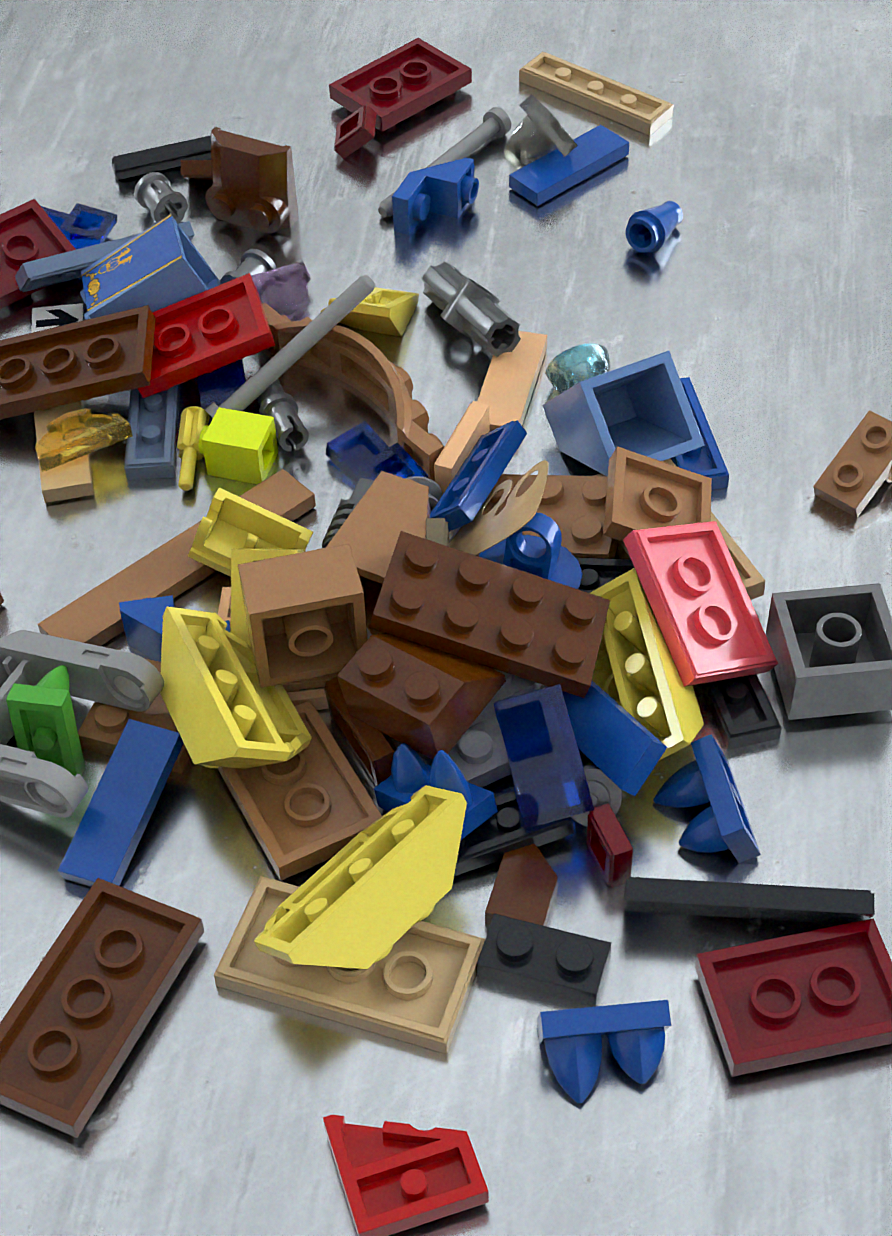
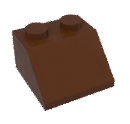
M387 633L371 635L337 675L349 715L402 744L406 743L415 751L434 760L435 755L440 750L447 754L451 751L506 682L505 675L491 667Z

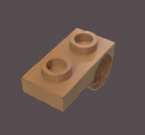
M870 410L813 486L815 496L856 518L859 517L883 482H892V421Z

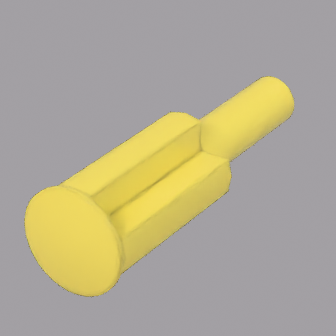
M196 406L187 407L182 411L177 441L178 456L182 459L178 486L184 491L193 488L196 461L204 457V454L199 452V437L202 428L208 425L210 420L206 410Z

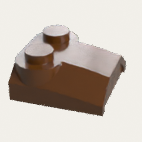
M214 127L211 130L213 185L207 190L205 196L211 213L222 221L264 233H274L277 230L291 228L299 219L291 146H280Z

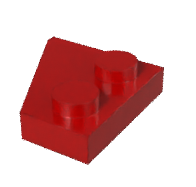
M340 1115L323 1117L325 1132L358 1236H389L489 1202V1191L467 1131L438 1127L431 1130H418L410 1124L384 1121L383 1128L347 1124L345 1123L344 1116Z

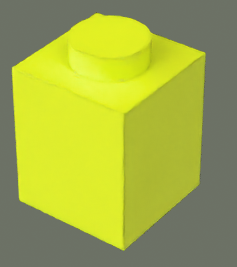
M219 407L210 425H205L202 428L199 437V452L204 454L207 475L257 485L263 482L278 454L274 417Z

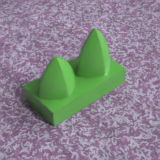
M64 665L55 667L36 686L14 683L6 698L18 749L34 752L37 759L55 763L74 776L77 774L82 776L86 767L69 692L70 681L67 667Z

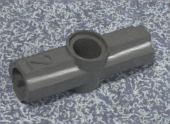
M445 261L440 265L430 266L422 277L424 282L423 294L443 311L440 316L447 323L474 339L484 350L496 357L505 352H512L521 340L518 331L520 324L498 305L500 300L495 295Z

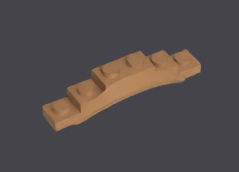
M263 303L262 306L275 346L262 350V352L271 359L302 331L312 319L306 317L301 321H291L286 315H280L267 303ZM334 326L294 364L333 376L368 397L384 412L397 430L399 465L413 477H426L435 481L434 463L444 446L436 435L428 434L429 416L425 407L418 400H412L413 382L411 377L403 368L396 367L373 343L360 334L342 326Z

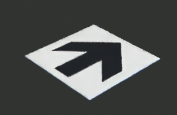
M83 303L32 308L31 333L83 321Z

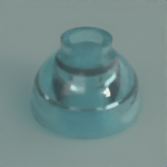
M594 343L572 347L554 357L546 368L545 374L551 385L558 392L563 393L581 381L609 372L610 357L606 347Z

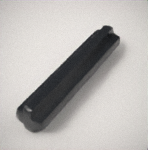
M211 135L114 156L112 158L114 175L117 180L122 181L144 176L151 172H163L181 168V160H211Z

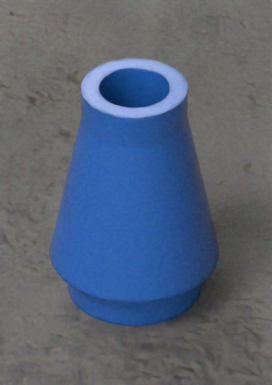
M666 201L662 205L635 212L629 218L625 231L626 239L630 246L636 251L643 253L658 251L675 227L682 222L683 212L681 207L673 201Z

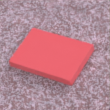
M716 521L633 530L623 539L684 687L765 673L778 665Z

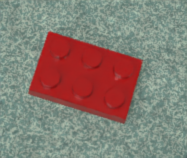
M250 273L152 312L156 320L151 380L149 386L137 389L142 397L146 398L275 346L257 287Z

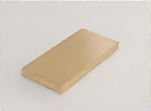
M260 876L214 973L216 986L437 1052L448 1053L477 975V963L485 942L484 938L420 921L415 923L393 944L391 952L385 958L373 963L368 969L293 964L259 951L254 940L259 933L264 931L265 924L275 909L294 893L299 886Z

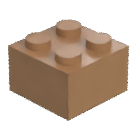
M350 544L238 564L249 639L260 688L339 673L368 640L364 592Z

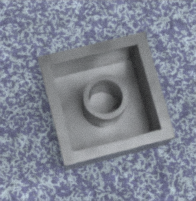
M880 583L772 593L766 637L778 662L774 669L789 720L892 710V617Z

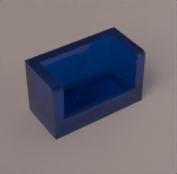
M560 684L495 702L494 710L503 736L515 784L514 791L525 827L529 828L593 811L592 798Z

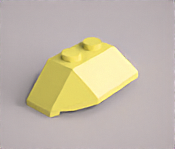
M633 568L590 592V594L610 600L592 681L667 746L660 758L661 760L690 745L703 727L704 722L693 685L684 687L637 572Z
M167 606L163 614L161 675L164 679V686L160 694L193 764L203 765L208 768L230 767L247 769L288 761L307 748L312 737L283 685L279 684L260 688L252 648L244 640L225 630L228 624L217 613Z
M425 785L411 796L409 803L393 808L361 831L275 909L266 922L264 931L259 933L254 940L259 951L293 964L368 969L373 963L385 958L391 952L393 944L415 923L428 917L434 910L435 904L452 889L467 806L462 793Z

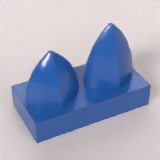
M710 734L691 742L696 760L683 766L669 777L653 799L656 804L676 808L695 807L711 803V806L698 813L689 822L679 839V845L692 851L706 853L730 849L739 863L761 855L730 764L716 740Z
M406 743L401 744L393 755L392 775L373 788L378 807L386 811L409 803L411 796L425 785L462 793L467 806L461 840L498 812L494 793L467 782L461 770L443 750L438 751L430 766L425 764L411 746Z
M668 1000L540 1012L537 1017L539 1044L545 1043L548 1061L558 1083L577 1104L584 1103L597 1080L602 1061V1038L608 1037L612 1054L627 1075L637 1083L645 1084L660 1064L665 1046V1030L672 1026Z

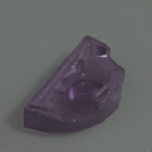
M303 261L251 275L262 304L267 303L280 315H291L300 309L309 298L307 284L311 277Z

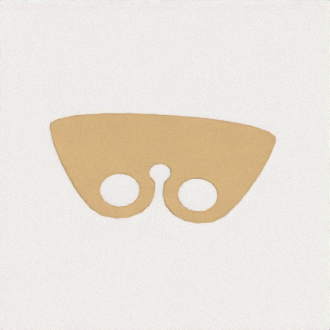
M543 460L525 473L510 493L506 506L498 515H495L508 496L513 481L509 479L498 485L488 495L473 521L463 525L449 543V547L477 555L525 526L535 516L541 502L547 481L549 462ZM538 470V475L529 489L521 496L516 497V493L525 479ZM504 489L502 497L494 508L483 515V510L489 500L498 491Z

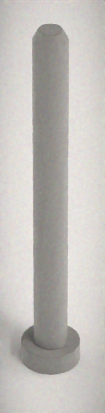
M493 107L484 114L483 123L427 167L466 158L493 136L496 138L503 137L511 130L512 126L508 114L499 107ZM394 193L379 204L378 212L382 217H391L393 215L392 196Z
M368 275L360 276L219 407L243 411L373 292L375 287L374 281ZM213 402L205 410L213 418L219 407Z

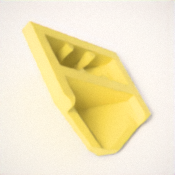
M374 287L373 292L339 323L361 330L402 337L418 304L419 294ZM331 298V299H329L328 306H329L336 298Z

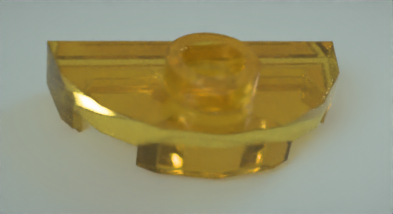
M84 408L65 413L51 421L46 426L48 432L36 443L35 449L41 470L44 472L130 438L133 435L130 423L121 415L113 412L112 417L105 414H92L91 409Z

